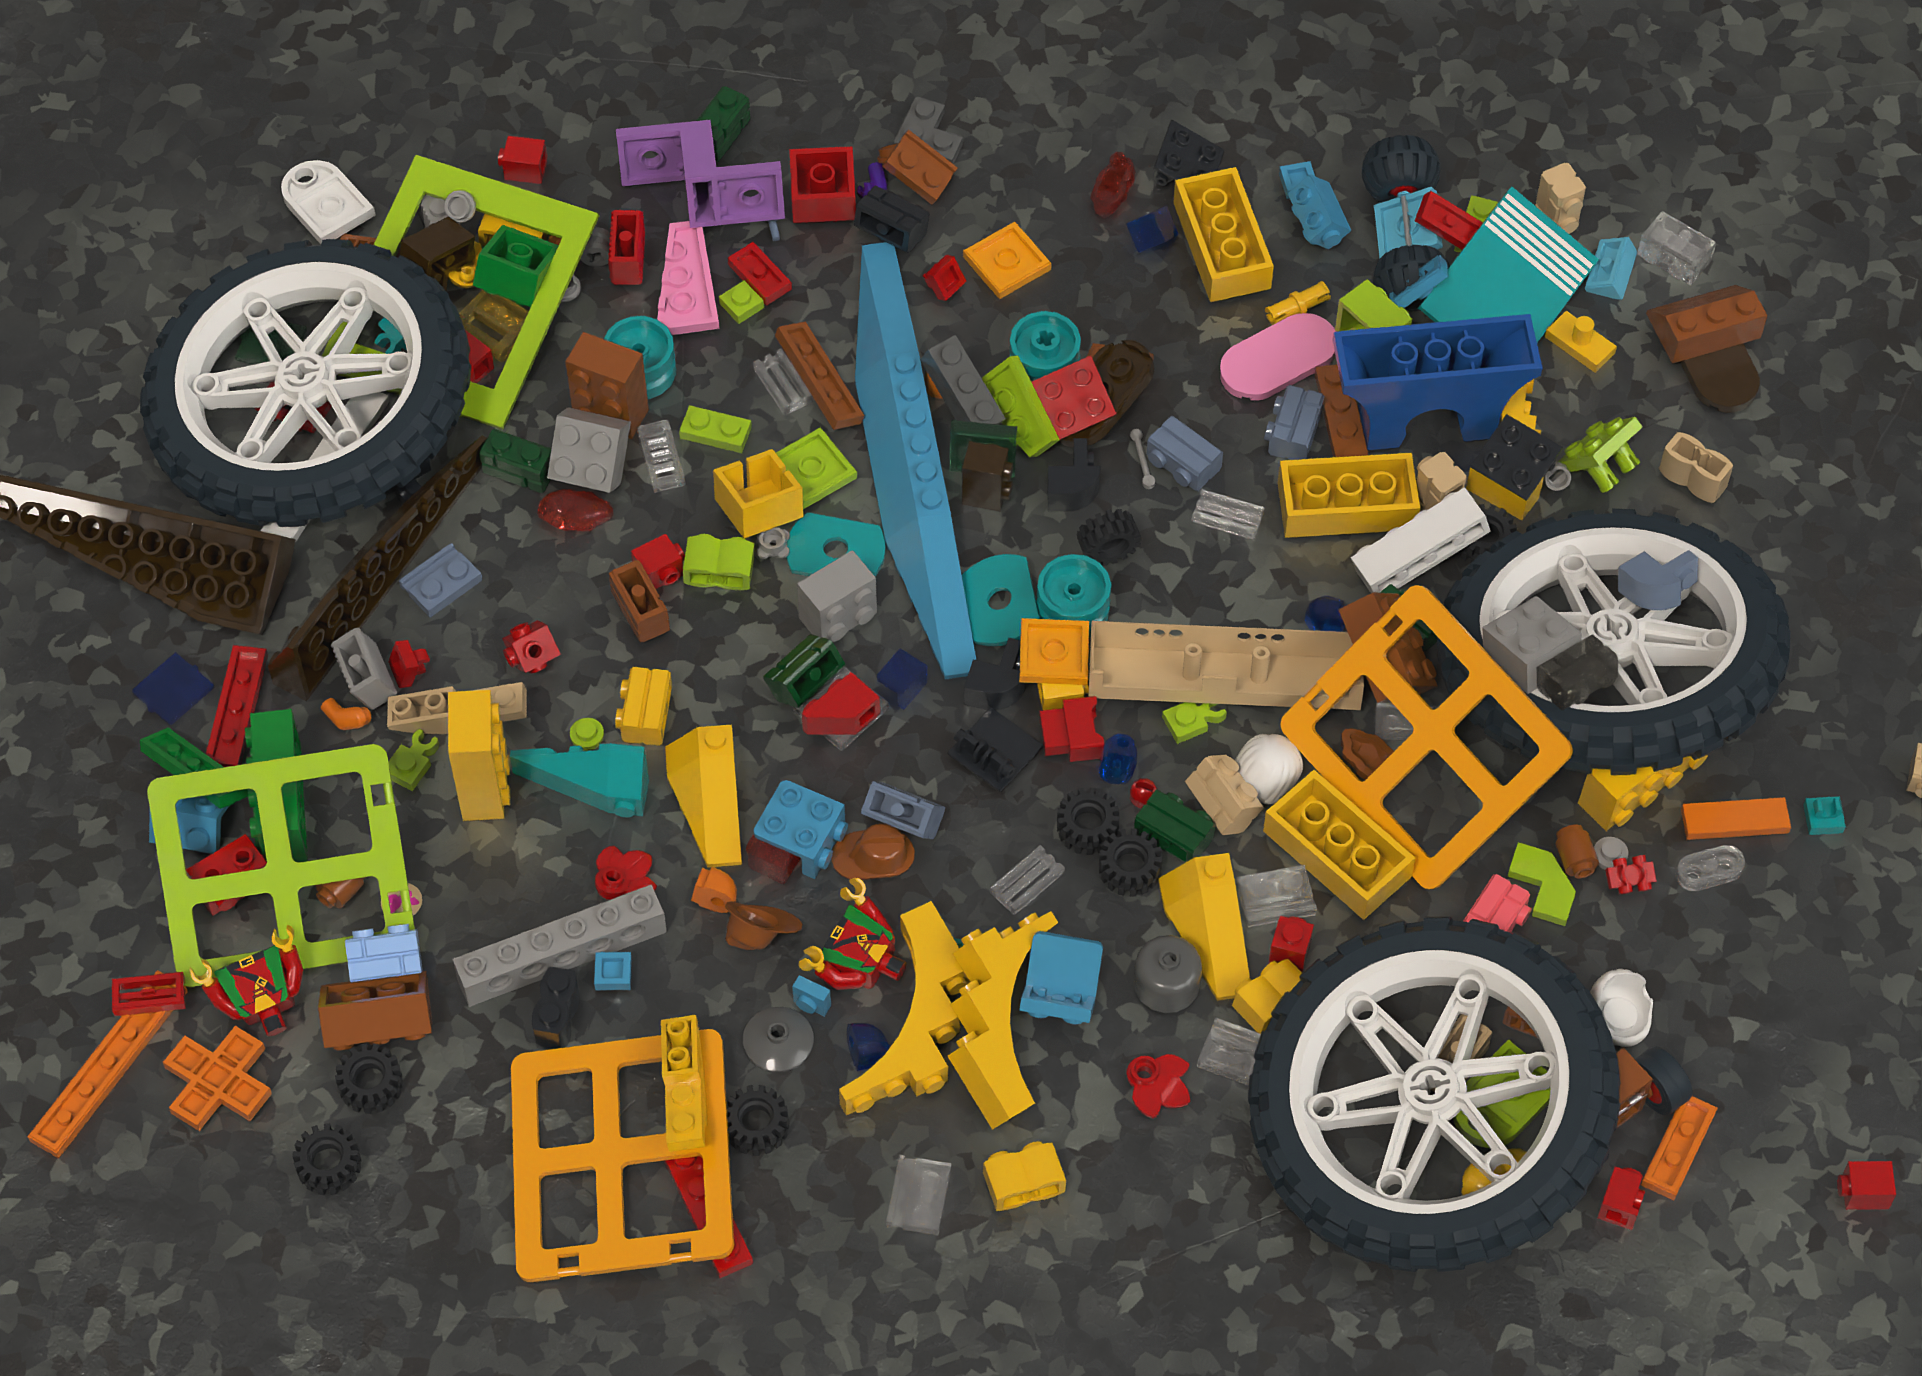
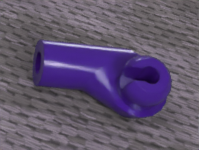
M875 162L868 166L870 182H864V187L858 186L857 194L860 199L867 195L875 185L887 190L888 185L881 163Z

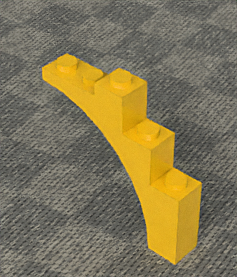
M932 901L900 915L901 933L911 953L916 976L915 992L910 1013L899 1036L885 1055L862 1076L839 1089L840 1106L846 1116L855 1111L857 1113L864 1112L871 1108L876 1101L886 1096L895 1097L901 1094L909 1085L917 1097L925 1092L927 1094L934 1093L948 1082V1065L935 1044L947 1043L960 1032V1020L951 1007V1001L947 995L958 994V990L969 984L970 981L953 955V952L958 950L959 946Z
M1052 911L1041 917H1038L1036 912L1018 922L1020 929L1015 932L1011 926L1000 933L993 927L982 934L978 928L963 937L961 941L964 945L953 952L970 983L958 990L961 997L950 1005L968 1034L956 1041L959 1048L949 1054L948 1058L992 1130L1035 1104L1022 1078L1013 1049L1010 1028L1011 997L1017 973L1026 954L1031 949L1034 934L1038 931L1047 932L1058 923Z

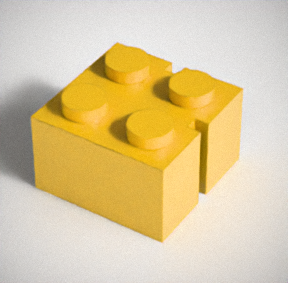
M773 449L746 458L747 488L745 489L743 464L740 460L713 470L715 500L744 539L803 518L802 486L789 470L786 471L785 464Z

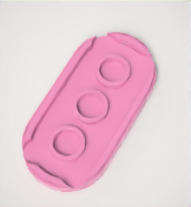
M1302 313L1289 316L1228 349L1223 355L1220 364L1221 382L1225 389L1235 397L1242 399L1243 396L1256 401L1267 399L1286 389L1287 386L1293 385L1314 374L1315 367L1329 365L1335 357L1333 333L1336 330L1326 319L1314 314Z

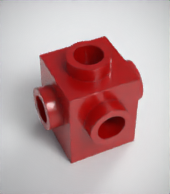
M539 620L528 624V622L518 624L510 629L511 634L502 638L506 646L503 654L508 664L512 668L516 667L524 673L529 672L532 674L541 671L547 667L546 662L561 655L548 625Z

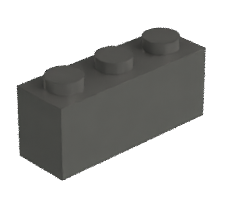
M954 335L927 350L920 361L967 440L974 442L997 429L1006 418L957 336Z

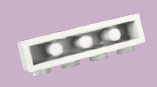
M1464 487L1457 492L1448 494L1440 503L1432 508L1420 511L1412 520L1401 527L1391 529L1383 538L1372 545L1362 547L1357 554L1351 557L1357 574L1371 593H1380L1389 584H1392L1397 589L1491 531L1485 514Z

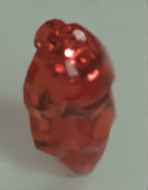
M1115 152L1111 155L1109 159L1110 164L1099 173L1090 199L1094 203V210L1097 215L1103 218L1112 215L1126 201L1129 190L1135 182L1136 171L1134 164L1130 158H1126L1123 152Z
M560 489L548 493L539 502L537 514L540 519L547 521L560 530L592 531L597 525L603 524L612 518L613 508L609 502L597 497L592 491Z

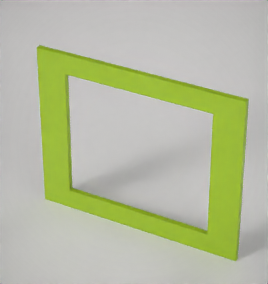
M415 155L374 243L375 246L390 250L392 256L396 257L401 246V240L405 238L424 195L446 200L450 193L457 190L466 191L473 196L476 202V211L562 238L495 388L492 389L470 381L469 388L464 393L465 405L460 416L503 430L597 223L599 213ZM343 321L331 336L322 354L323 357L329 355L345 329L347 322ZM356 343L350 354H386ZM382 370L338 375L346 378L379 375L382 374ZM396 388L386 391L400 395L402 389Z

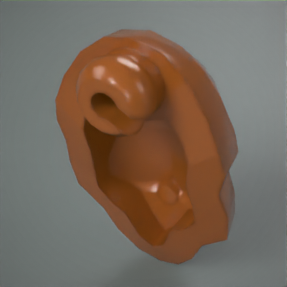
M1353 728L1345 729L1341 733L1343 759L1364 780L1394 752L1377 735L1367 734Z

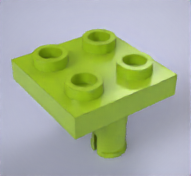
M1617 417L1608 423L1596 422L1585 431L1587 436L1582 440L1572 443L1564 450L1566 455L1558 462L1566 465L1570 472L1587 470L1600 488L1601 493L1607 492L1619 480L1608 467L1606 460L1612 456L1622 473H1627L1634 469L1635 465L1640 463V460L1635 456L1627 441L1642 426L1636 417L1626 419Z

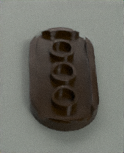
M1121 340L1122 343L1116 345L1113 343L1105 345L1092 357L1117 415L1063 438L1058 442L1073 448L1074 438H1087V446H1090L1100 441L1111 430L1152 380L1154 363L1145 346L1133 340Z
M1743 343L1680 361L1698 399L1708 407L1712 405L1718 408L1717 411L1725 413L1741 411L1749 407L1757 395L1760 386L1759 374Z

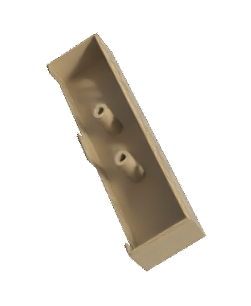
M1092 621L1088 697L1096 696L1098 699L1292 707L1301 697H1304L1353 644L1348 632ZM1139 628L1147 629L1149 632L1146 634H1138L1136 630ZM1160 629L1163 630L1164 633L1161 635H1157L1154 633V631ZM1180 630L1182 634L1173 636L1170 634V631ZM1248 633L1250 637L1241 639L1238 637V634ZM1258 634H1264L1266 635V638L1258 639L1255 636ZM1275 634L1284 636L1282 640H1274L1271 637ZM1364 676L1331 709L1361 710ZM1322 689L1310 703L1315 708H1319L1329 696Z

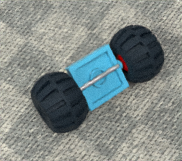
M1396 135L1377 141L1369 148L1362 164L1361 174L1365 188L1376 201L1380 202L1374 205L1380 260L1374 270L1373 284L1376 287L1382 288L1388 298L1389 293L1394 292L1396 295H1399L1407 286L1417 282L1422 277L1419 276L1418 269L1425 266L1426 263L1437 255H1441L1447 262V269L1450 267L1444 255L1437 250L1443 248L1442 238L1415 222L1424 194L1429 191L1437 194L1435 188L1439 182L1441 164L1436 151L1429 142L1414 135ZM1425 298L1421 300L1416 299L1404 309L1406 311H1421L1418 307Z

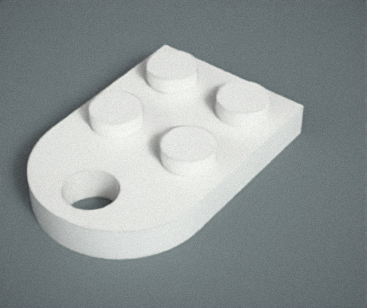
M313 160L300 163L290 169L283 178L281 190L286 206L320 244L322 240L337 239L376 215L374 207L335 165L329 162ZM301 177H313L308 182H298Z

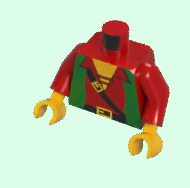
M859 878L850 879L849 882L854 886L855 894L853 895L847 887L841 889L840 895L846 901L854 900L855 905L849 904L822 950L816 946H810L803 950L805 954L810 956L812 962L804 958L799 961V967L803 971L815 969V974L836 990L859 989L861 987L871 989L881 974L899 981L906 969L907 962L893 956L895 951L893 930L870 897L863 896L866 891L864 882Z
M290 925L286 927L289 938L280 939L274 928L272 933L274 946L214 971L216 977H212L211 966L206 960H201L207 968L204 975L198 976L191 967L189 969L192 979L196 983L202 984L203 991L215 1008L233 1020L243 1019L248 1025L261 1021L267 1036L277 1035L287 1029L281 1012L295 1006L294 997L300 991L304 970L297 947L292 944L294 929Z

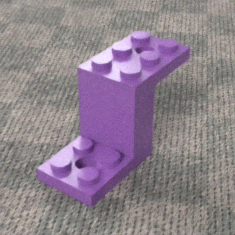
M710 120L616 129L622 186L685 180L690 228L785 219L780 161L716 167ZM648 151H654L658 153V155L654 158H646L642 156L644 153ZM748 190H756L759 192L757 195L752 197L743 195V193Z

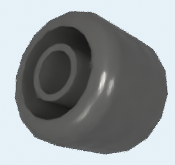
M1173 935L1158 936L1148 941L1138 952L1134 969L1135 992L1141 1002L1157 1012L1176 1013L1189 1007L1197 998L1201 986L1202 963L1196 948L1184 938Z

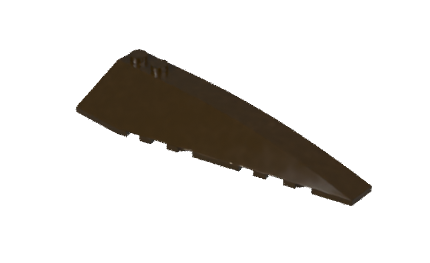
M480 436L427 481L382 525L347 564L300 626L292 629L288 641L281 651L275 652L271 657L268 668L273 685L305 701L310 698L338 660L333 652L334 649L331 647L332 642L354 628H360L361 630L482 469L480 451L487 437Z
M0 475V518L48 541V543L59 549L73 554V556L105 573L134 586V588L161 600L163 603L188 614V616L198 621L255 634H263L289 573L296 539Z

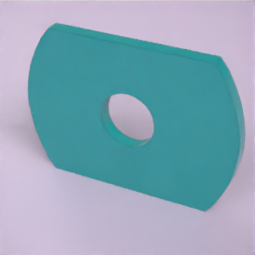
M807 512L803 515V518H800L795 523L789 533L790 538L787 541V547L790 553L787 556V563L793 574L810 576L837 560L838 558L829 557L824 552L825 545L831 541L845 543L848 547L846 554L853 550L874 576L878 574L884 562L885 539L879 525Z
M1015 554L991 556L974 564L962 574L972 638L975 644L1002 646L1006 645L1008 638L1020 640L1021 618L1040 619L1029 563L1026 557ZM1002 590L1011 593V601L1005 608L996 610L989 606L990 598L994 593Z

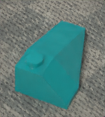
M608 743L599 744V749L593 751H583L581 746H570L569 751L564 753H557L550 748L511 750L510 752L512 772L516 775L620 817L628 818L633 815L643 816L649 785L645 747Z

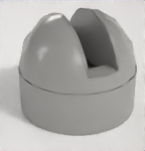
M1557 462L1551 472H1546L1544 481L1547 487L1552 490H1563L1570 484L1571 474L1566 465ZM1558 469H1561L1560 471H1558V472L1552 477L1551 480L1549 479V477H1550L1553 473H1555Z

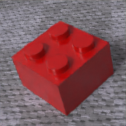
M853 146L789 149L793 223L854 220L856 197Z

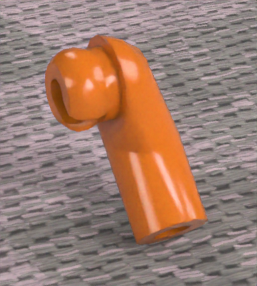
M334 698L325 700L321 705V710L340 730L362 728L364 725L369 724L372 719L368 708L357 706L342 708Z

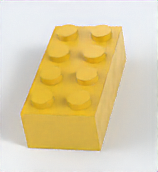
M1233 167L1175 180L1174 206L1209 301L1214 302L1271 289L1274 265L1237 168Z
M1412 453L1280 461L1277 483L1285 538L1388 532L1393 528L1406 524L1420 512Z
M491 690L448 692V754L463 821L504 819V806L510 805V786L507 785V775H510L509 755H507L503 721L500 720L499 703H493Z
M1708 755L1696 760L1687 756L1683 758L1681 765L1655 772L1652 766L1637 768L1636 774L1611 775V769H1592V773L1586 776L1578 804L1605 831L1615 824L1621 827L1633 816V810L1640 805L1643 808L1649 806L1657 798L1659 790L1665 786L1668 789L1675 786L1683 777L1685 770L1689 767L1693 770L1697 769L1704 763Z
M1315 770L1311 771L1265 813L1263 832L1363 920L1412 877L1415 857Z

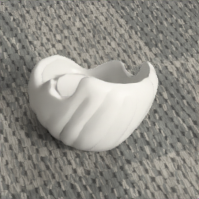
M1259 734L1254 736L1243 746L1235 759L1239 766L1238 772L1247 783H1250L1257 790L1258 800L1268 805L1276 803L1287 791L1291 790L1299 780L1303 770L1300 751L1288 738L1278 734Z
M1616 969L1606 972L1597 979L1590 991L1602 1011L1610 1030L1613 1044L1621 1047H1631L1644 1040L1649 1033L1652 1023L1653 999L1649 997L1646 991V980L1642 975L1627 969Z

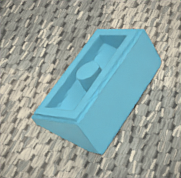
M1629 237L1600 239L1595 254L1599 260L1589 273L1585 286L1586 292L1612 299H1623L1637 255V250Z

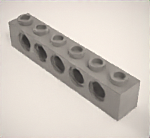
M651 884L454 958L453 963L456 976L467 1004L471 1007L542 980L544 973L549 967L569 970L595 960L596 952H616L667 932L665 915Z

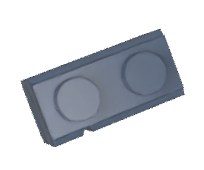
M1289 385L1286 387L1284 396H1277L1273 409V414L1277 415L1275 422H1268L1264 440L1269 441L1268 453L1270 455L1280 458L1287 457L1289 460L1307 459L1323 411L1325 397L1323 393L1311 390L1305 391L1303 388Z
M1174 416L1168 418L1161 428H1158L1147 440L1146 455L1149 461L1155 467H1164L1171 472L1176 482L1183 487L1190 486L1195 491H1199L1222 467L1223 452Z
M873 781L863 804L861 814L918 837L934 839L945 812V806L902 789H897V787L887 783Z

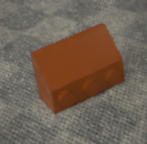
M1738 285L1652 308L1646 312L1672 364L1760 339L1767 319V314L1755 291Z
M427 971L357 982L348 981L321 985L318 1011L324 1048L333 1047L334 1050H347L358 1043L369 1042L370 1045H373V1043L382 1045L394 1038L404 1037L406 1040H418L425 1037L426 1034L432 1033Z

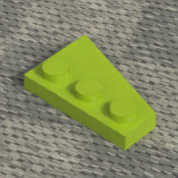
M1019 356L1008 357L982 377L983 382L1006 418L1002 422L1006 427V432L1029 457H1038L1060 440Z

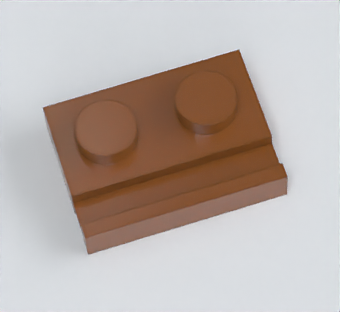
M909 129L903 134L901 140L882 166L931 205L937 201L952 175L958 169V167Z

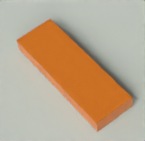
M1785 797L1683 804L1681 808L1686 840L1787 834L1791 830Z
M1692 1096L1688 1102L1675 1111L1642 1180L1641 1186L1673 1201L1675 1200L1716 1114L1717 1107Z

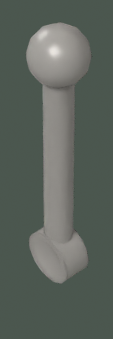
M1133 429L1130 437L1135 441L1144 475L1142 485L1145 489H1152L1155 486V478L1150 475L1141 442L1143 433L1140 429Z

